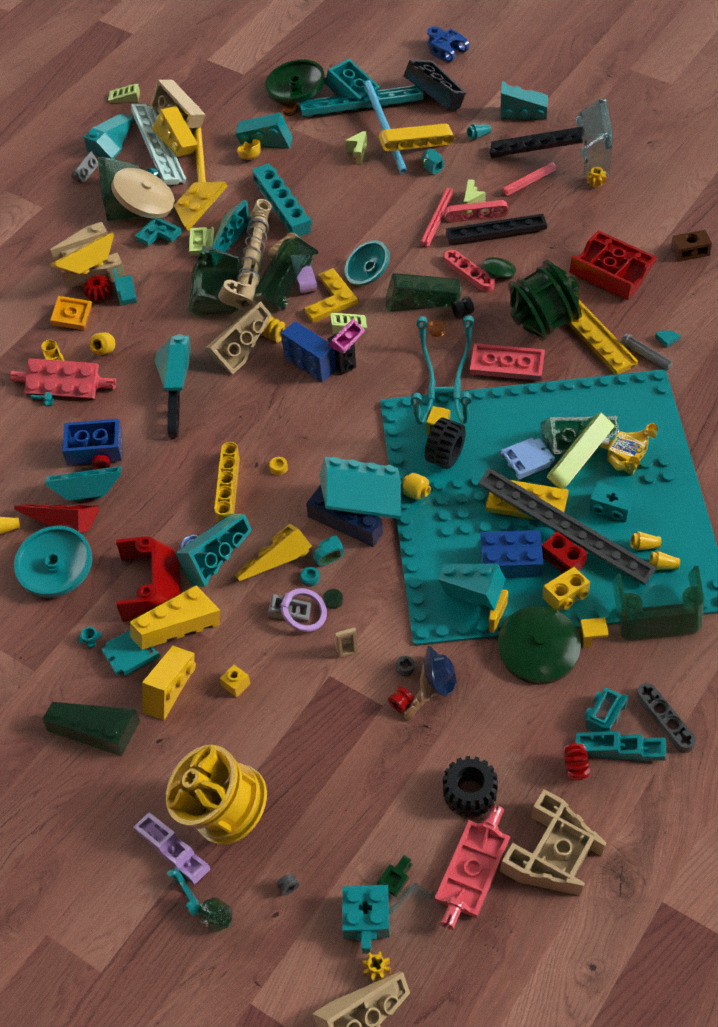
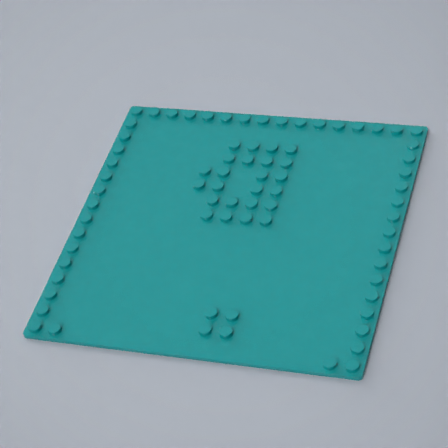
M666 370L464 390L461 393L468 392L471 394L470 414L466 424L461 423L457 417L453 394H435L433 406L451 410V420L463 424L466 430L465 442L460 456L450 469L440 467L425 460V445L428 434H426V421L423 424L416 422L413 415V405L410 402L411 396L388 398L380 401L389 465L398 467L401 483L406 475L417 473L426 477L431 487L429 495L421 500L405 496L401 488V518L396 519L412 638L415 646L499 637L504 622L516 611L530 606L552 608L542 598L543 586L563 573L544 559L542 576L505 578L506 581L503 589L508 590V603L494 633L489 631V607L482 604L478 606L473 601L467 599L464 601L446 595L438 581V577L443 564H481V532L540 530L542 544L555 533V531L536 520L486 512L489 492L480 487L478 482L488 468L509 480L556 487L547 478V475L591 420L600 412L615 425L606 436L609 439L614 440L618 432L629 433L644 430L650 423L657 425V436L655 438L649 436L647 451L633 475L624 470L616 471L607 461L608 450L601 448L599 445L564 488L569 490L564 513L648 563L651 552L660 551L675 558H680V566L678 570H656L646 586L585 550L587 553L586 565L579 572L590 581L589 594L585 599L578 600L569 609H564L561 612L574 623L577 629L580 628V622L584 619L605 618L607 625L718 613V547ZM428 394L422 395L420 420L425 415L428 407ZM459 402V407L462 414V404ZM533 438L535 440L540 438L546 446L545 449H548L555 457V462L551 463V467L518 479L516 477L517 473L508 466V461L505 457H501L499 452L527 439ZM597 482L635 493L633 506L626 522L589 511L590 500ZM639 531L661 537V547L636 551V549L631 548V535Z

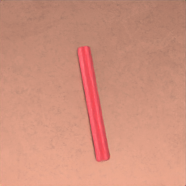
M452 188L445 189L421 239L422 246L428 247L444 215V211L453 196Z

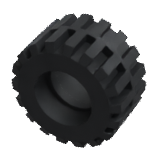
M444 417L438 419L426 441L425 460L440 467L450 469L462 451L466 436L465 426Z
M465 756V760H462L460 757L457 759V763L451 762L449 769L446 768L444 772L443 796L446 805L449 804V809L452 811L456 809L457 814L460 816L462 813L466 814V817H470V814L478 817L480 812L485 814L488 812V807L490 808L497 799V774L494 773L492 765L488 766L486 760L479 761L480 757L475 756L474 759H470V756ZM465 781H475L482 788L477 792L468 793L462 791L458 786Z

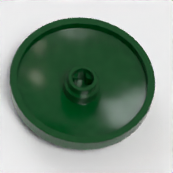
M307 59L283 63L268 75L265 82L267 94L273 101L281 104H295L306 101L323 88L325 84L324 70L317 62Z
M530 606L516 611L504 622L498 638L499 656L506 669L518 679L532 684H549L567 676L577 664L581 650L580 635L574 623L562 612L546 606Z

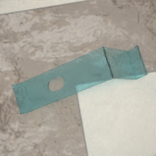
M415 882L394 908L389 910L390 915L398 909L415 887L431 900L434 898V891L431 895Z

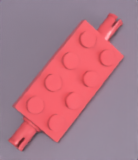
M28 358L27 371H11L13 376H10L11 382H25L24 393L29 395H44L46 392H50L55 397L95 399L97 389H115L116 387L113 385L116 384L115 378H101L98 374L99 364L88 362Z
M492 804L486 820L482 821V823H475L469 820L435 896V902L448 907L440 922L444 928L449 925L448 929L454 930L460 913L478 918L510 842V836L498 830V823L504 813V809L501 806L496 810L497 805Z

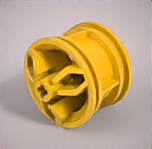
M218 745L201 746L188 753L175 767L166 789V805L171 817L184 826L196 828L205 839L217 845H229L247 836L259 822L267 801V788L261 774L250 766L238 763L229 751Z

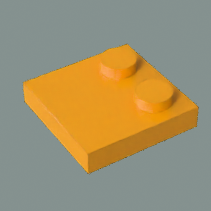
M58 296L50 320L51 325L85 331L92 308V301Z

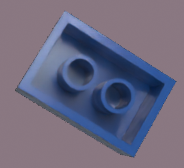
M297 321L281 332L283 356L287 361H291L299 369L306 371L311 377L321 382L337 370L335 349L327 345L329 342Z
M119 419L64 423L62 452L66 465L90 464L91 459L96 455H105L109 457L110 462L122 461L123 431Z
M540 530L481 532V564H498L505 578L542 576L543 554Z

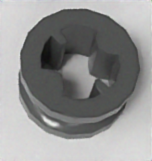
M402 656L397 660L396 671L398 674L409 676L414 672L415 662L411 657ZM404 663H408L407 669L403 668Z
M290 873L279 879L276 885L278 888H281L282 895H288L299 887V882L295 880V875Z

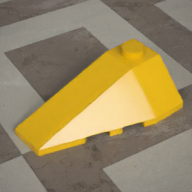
M289 523L271 539V545L262 547L258 551V557L250 559L234 576L239 581L295 560L298 557L302 558L310 551L309 548L312 545L297 527Z

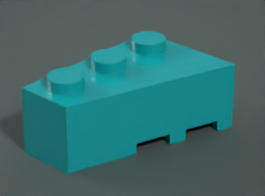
M502 81L500 118L547 120L548 95L533 90L526 91L520 89L519 86L506 85V82Z
M281 112L240 121L235 132L241 146H243L245 141L251 144L253 139H257L260 141L261 147L290 149L293 137Z
M443 564L438 577V581L446 595L464 601L466 599L473 601L478 606L481 604L488 606L493 611H495L506 581L498 564Z

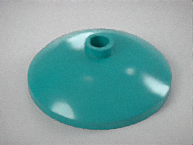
M377 240L367 241L359 245L346 261L345 276L347 280L356 286H364L376 281L384 273L389 263L390 253L387 246Z

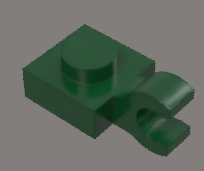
M403 855L396 867L389 864L377 881V885H388L389 893L397 897L409 880L408 875L405 873L411 868L412 863L410 862L412 859Z

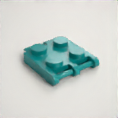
M130 630L106 642L107 646L101 649L116 676L122 673L126 676L160 657V653L155 651L154 647L149 648L152 652L151 654L147 648L141 650L130 637Z

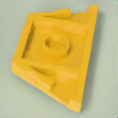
M224 181L194 182L174 204L187 231L192 228L228 187Z

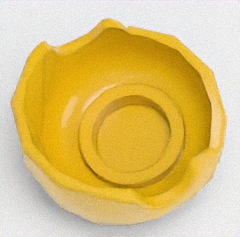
M253 139L251 144L245 141L243 146L237 148V154L244 160H254L261 153L260 141L257 139Z

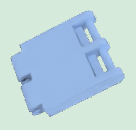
M533 438L527 439L499 452L501 457H505L508 461V466L517 473L516 477L518 479L551 467V463L555 462V457L548 449H545L546 446L540 438L535 440Z

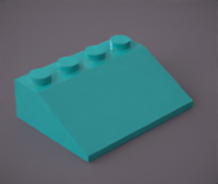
M324 457L319 478L326 509L396 519L401 518V482L398 467L377 465L372 462L364 463L356 460H344L337 457Z

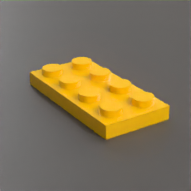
M511 480L562 512H565L568 489ZM489 492L486 512L535 520Z

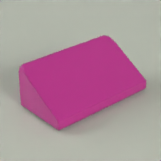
M352 319L327 345L344 354L365 330Z

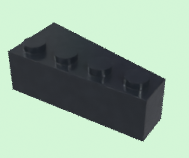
M409 60L403 77L434 98L446 109H460L466 92L434 61Z

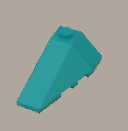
M247 200L236 204L224 215L209 252L211 265L214 266L248 229L250 217Z

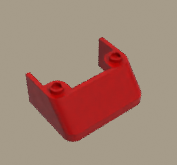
M149 536L116 539L121 561L152 557V584L141 586L137 590L136 599L116 601L122 622L132 621L181 594L180 566L176 556V549Z

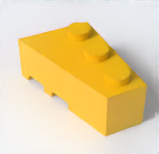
M177 106L160 110L151 129L177 157L193 154L198 143Z
M172 646L142 682V713L163 721L166 719L188 678L196 668V663L194 662L195 653L176 646Z

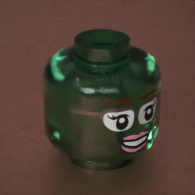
M219 898L207 899L199 907V921L211 931L220 932L230 926L232 922V908Z

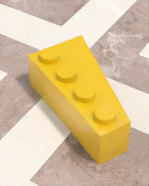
M196 585L130 621V637L141 650L165 643L167 639L173 637L178 639L192 631L197 633L211 625L212 627L219 626L220 609Z

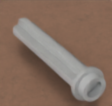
M625 334L622 337L621 343L624 347H629L665 370L671 368L673 363L671 360L632 337V334Z

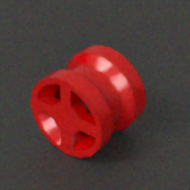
M399 686L396 689V693L388 698V702L394 710L403 713L406 710V706L412 704L414 698L407 689Z

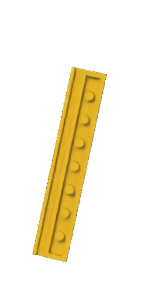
M579 300L582 317L567 323L570 328L614 374H621L631 369L632 366H637L638 360Z

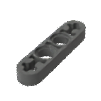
M650 683L641 684L637 691L639 702L680 752H691L696 742L694 734L654 685ZM643 691H645L646 693L650 692V697L647 694L643 695ZM662 706L665 712L662 714L656 713L654 707ZM668 722H675L678 728L672 730L666 724ZM682 738H683L684 741L689 740V741H690V742H689V745H688L687 743H683V744H682V743H681Z

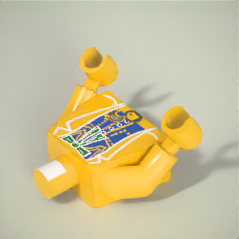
M650 423L646 426V429L638 432H618L614 440L606 437L600 444V447L608 450L607 461L616 471L624 470L633 475L647 451L649 436L655 438L658 427L655 423Z

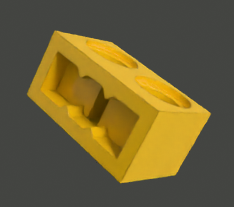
M573 567L543 586L542 598L553 609L560 612L564 609L567 610L575 602L583 600L588 596L590 581Z

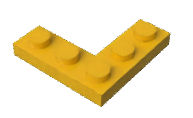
M332 268L318 274L319 280L332 296L304 309L312 323L331 316L330 313H338L358 304V298L335 269Z

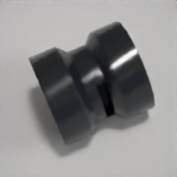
M469 296L463 297L460 301L455 300L451 302V308L456 318L462 317L465 313L470 314L474 312V305Z

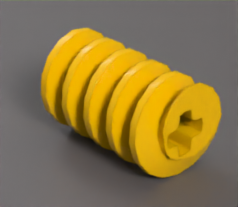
M271 316L260 335L279 343L282 340L281 332L285 330V322H280L279 319H274Z

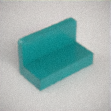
M116 268L113 269L120 306L137 303L132 275L118 277Z

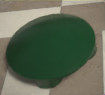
M489 257L483 261V267L489 273L488 276L490 278L506 277L512 279L514 277L516 267L510 261L499 257Z

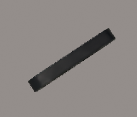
M169 391L167 429L169 438L179 437L180 391Z

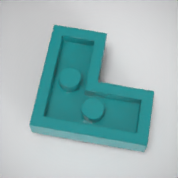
M157 218L152 219L135 235L136 241L146 246H150L158 237L172 243L182 231L180 227Z

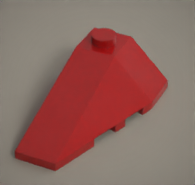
M21 504L14 506V510L49 526H66L82 534V532L90 530L99 512V506H66L60 504L48 507V504Z

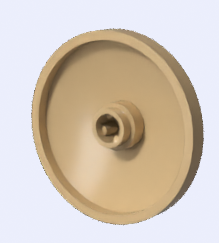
M125 168L118 171L112 180L111 188L116 199L125 208L137 215L152 219L163 218L171 212L174 206V195L170 188L160 178L150 172L137 168Z

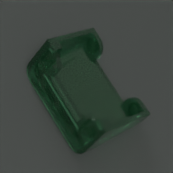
M108 157L98 158L101 195L107 221L139 217L140 215L129 211L116 199L112 192L111 183L118 171L125 168L143 170V167H139V164Z
M203 245L192 270L188 313L194 315L233 314L234 311H238V308L223 303L218 298V294L226 280L236 281L239 270L243 267L241 265V257Z

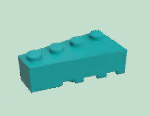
M230 514L176 552V556L192 587L196 585L198 587H206L209 579L217 574L223 562L231 557L232 551L238 548L250 534L252 529L245 514Z

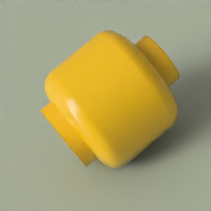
M102 332L94 334L90 339L89 345L94 354L101 356L113 352L116 343L110 333Z
M417 473L406 475L401 483L404 495L415 500L427 497L431 490L429 480Z

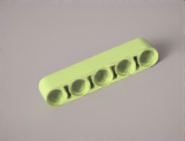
M601 412L598 413L549 472L547 478L557 488L564 489L615 425Z

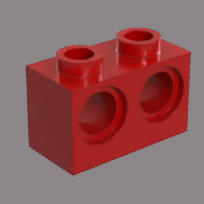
M557 531L542 544L543 559L562 573L573 567L579 571L586 565L587 553L585 550Z

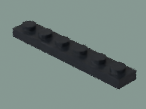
M581 126L491 141L489 154L493 158L583 143L585 130Z
M536 214L446 228V235L450 245L547 230V222L544 214Z

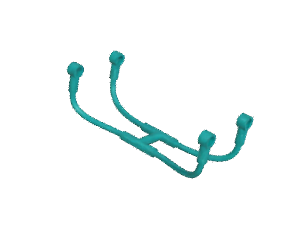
M420 316L417 318L416 325L419 328V338L421 339L423 354L430 373L428 384L429 403L425 415L420 420L422 395L420 393H413L411 395L410 402L413 405L415 420L418 424H423L428 419L433 402L435 401V394H453L457 417L461 423L466 424L470 414L471 394L468 392L461 393L460 375L470 350L474 319L472 316H465L463 318L467 340L465 351L454 379V387H436L434 371L425 343L427 318ZM459 402L462 404V414L460 411Z

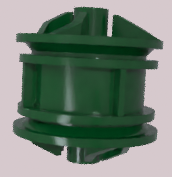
M545 260L542 266L537 267L534 273L524 279L519 278L516 280V283L514 281L508 283L512 319L518 326L522 324V328L525 331L536 336L541 341L546 340L547 335L552 334L553 330L566 322L570 323L573 319L578 320L582 317L579 306L578 283L572 275L567 277L566 271L554 265L550 260Z

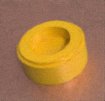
M283 457L271 459L269 462L270 472L274 475L285 474L288 470L287 460Z

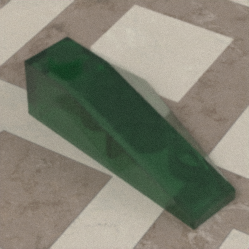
M595 416L549 417L541 422L542 440L552 455H564ZM606 416L615 425L606 436L607 438H612L619 432L617 416Z

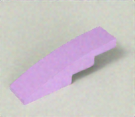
M150 812L133 827L150 846L174 868H178L183 876L194 885L211 870L209 865L198 857L191 847L180 840L173 830Z

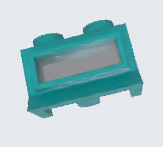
M607 687L602 692L598 691L593 700L595 703L594 707H589L584 715V719H586L585 728L592 732L611 731L613 724L617 723L620 718L621 710L626 709L629 695H621Z

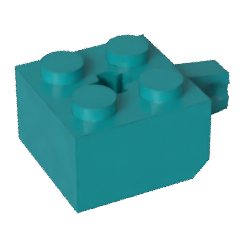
M388 885L342 886L344 939L356 938V941H361L362 954L372 953L371 940L390 937Z

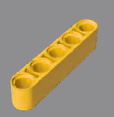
M448 124L386 129L378 135L385 151L444 146L451 144L455 140Z
M226 442L221 447L214 506L218 523L230 514H234L240 457L238 446L234 442Z

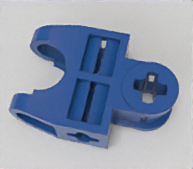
M437 26L428 28L427 34L429 39L427 40V45L430 47V53L439 59L452 62L456 58L454 51L466 52L469 50L468 40L455 30L450 28L445 32Z

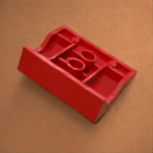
M598 230L587 241L583 252L578 257L574 255L571 257L569 273L629 300L639 289L656 262L657 257Z

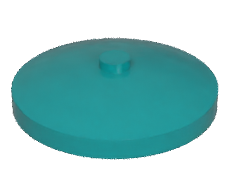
M66 526L43 528L30 535L19 547L14 560L15 575L22 587L29 593L44 598L59 597L73 591L86 579L92 566V551L86 538L73 528Z

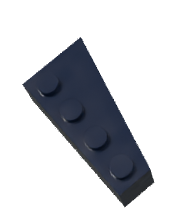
M321 484L306 503L309 518L374 547L383 534L382 519L378 516L326 509Z

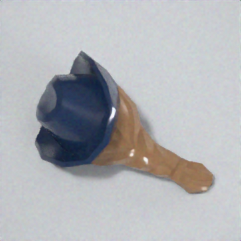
M428 646L422 664L420 690L412 700L410 707L405 711L404 718L407 721L411 720L421 706L429 701L431 697H435L437 694L446 697L453 693L457 684L455 668L451 660L444 654L439 655L431 646Z

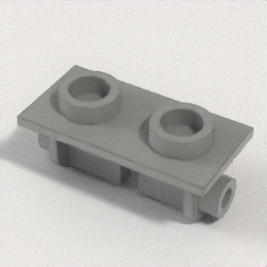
M92 151L84 157V160L72 172L71 177L73 180L80 179L84 183L98 167L99 162Z

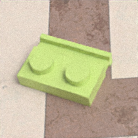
M207 227L190 228V256L207 255L210 252L215 237L214 227H211V229H207Z

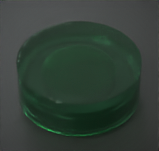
M329 589L324 593L323 601L327 608L337 609L343 604V595L337 589Z

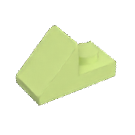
M362 131L345 141L346 152L353 153L356 164L363 163L367 146L366 131Z
M468 179L464 204L485 202L486 193L477 191L475 180ZM467 210L464 213L468 214L472 212V210Z

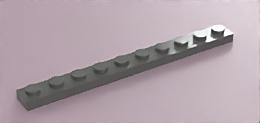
M488 468L478 482V485L551 530L566 536L571 542L642 585L646 586L656 571V567L496 471Z

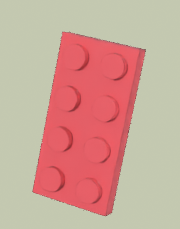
M474 343L470 374L541 381L545 349Z

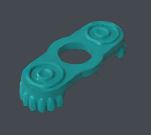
M175 867L169 870L167 874L169 877H173L175 882L179 881L190 900L186 906L190 914L195 916L201 910V905L186 883L183 874Z

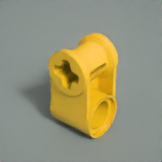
M46 340L42 343L41 348L46 360L64 361L63 355L60 353L58 345L54 340Z

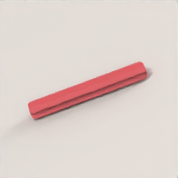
M551 162L503 187V194L509 196L556 171V164Z

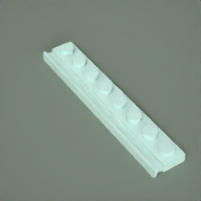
M131 104L132 114L161 180L167 185L179 184V182L185 184L186 177L176 155L151 129L158 116L155 108H151L146 104Z

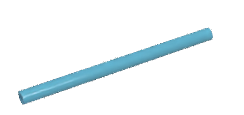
M370 80L364 82V86L382 131L390 129ZM391 151L400 174H405L407 168L400 151Z

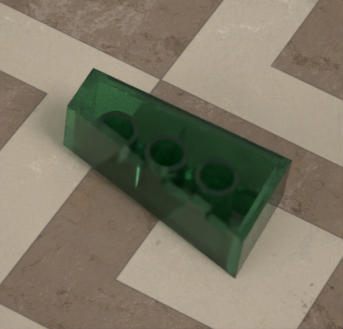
M392 273L385 297L387 312L449 307L451 302L460 300L462 294L460 280L456 278Z
M51 702L42 718L48 732L119 756L123 755L140 722L136 709Z

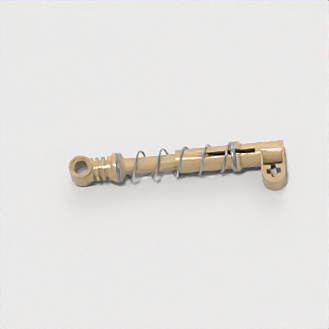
M257 200L251 212L252 219L249 221L247 229L249 237L245 239L248 247L243 249L245 256L241 259L243 267L239 270L238 282L226 280L218 294V298L223 303L242 310L252 308L255 289L260 281L259 274L262 270L261 264L267 241L266 234L269 230L268 216L272 205L267 200ZM263 236H265V242L261 240ZM251 237L250 245H248L246 241ZM261 246L264 247L263 252L260 250Z

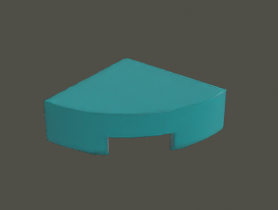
M665 330L655 333V338L667 348L679 341L681 335Z

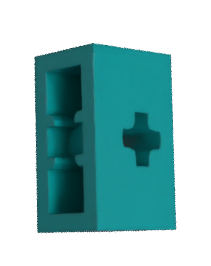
M597 482L590 500L589 511L626 522L633 506L635 493Z

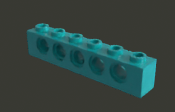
M270 163L252 169L254 183L265 199L272 205V209L287 231L299 237L311 233L312 220L310 216L305 214L303 206H300L297 198L292 196L290 188L285 186L284 180L278 176L277 170Z

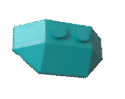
M122 466L47 476L45 485L68 501L79 502L83 501L84 498L90 497L92 499H99L108 493L121 476Z

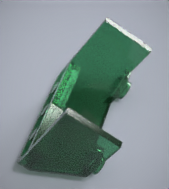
M297 236L284 240L262 275L258 287L255 289L254 300L262 302V304L276 311H284L288 303L286 301L288 291L302 268L305 266L309 267L314 260L312 256L317 255L319 251Z
M694 566L688 574L690 587L686 588L683 592L682 604L643 608L642 599L639 595L624 593L621 574H617L612 582L621 636L628 641L697 633L703 624L704 604L699 567Z

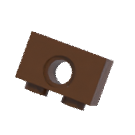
M706 230L674 235L672 237L671 250L677 262L710 256L712 242Z

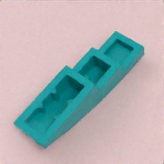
M619 731L576 733V743H582L586 747L587 756L617 760L666 761L665 737L643 738L642 734L620 735Z

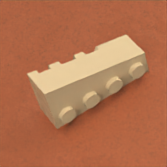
M158 80L149 107L155 108L160 112L161 109L177 106L189 128H201L206 114L174 80Z

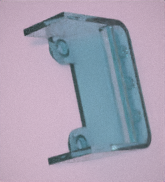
M599 98L576 116V126H583L585 130L584 147H581V157H584V176H587V172H591V169L594 167H600L603 171H606V175H610L613 131L607 99Z

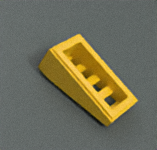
M502 589L495 611L490 610V633L495 632L507 606L508 590Z

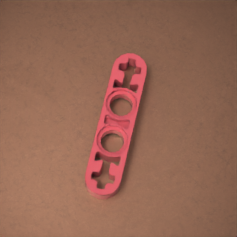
M496 200L448 206L444 214L448 222H460L502 217L507 215L509 209L506 201ZM484 208L489 209L487 212H481ZM467 210H472V213L465 214L464 212Z
M456 250L445 252L444 262L447 266L483 292H491L494 289L495 281L488 276V273ZM466 265L468 267L460 268L459 266ZM476 273L479 274V276L473 277L471 276V274Z

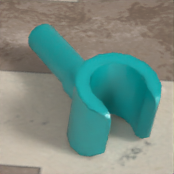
M46 392L44 395H31V399L42 400L45 406H52L54 403V398H52L50 392Z

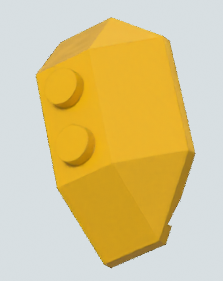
M107 233L50 265L53 268L73 275H85L90 272L89 268L93 266L97 268L104 264V260L108 259L114 235L113 233Z

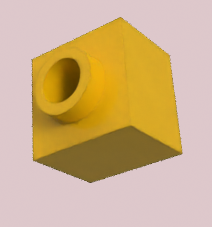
M233 665L220 678L222 687L236 698L251 684L249 675L236 665Z

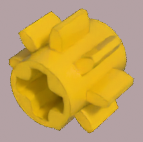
M600 167L592 168L591 172H587V183H590L595 188L601 187L602 183H606V171H603Z
M381 951L375 955L369 953L368 961H362L363 967L367 968L363 971L364 977L370 976L372 983L375 980L383 979L385 974H391V968L387 967L390 964V959H384Z

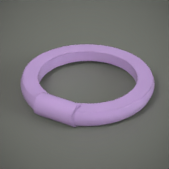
M299 588L286 593L280 605L282 616L286 623L293 629L301 632H312L319 629L327 618V609L323 599L309 589ZM303 595L312 598L320 608V619L312 625H302L293 620L288 611V606L293 597Z

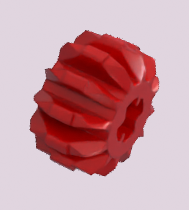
M99 274L95 277L91 275V279L87 278L86 282L83 283L84 294L90 301L95 300L98 303L99 300L104 301L105 298H110L112 285L105 275L101 277Z
M573 743L565 746L563 750L568 778L576 781L588 778L590 769L586 747L582 743Z

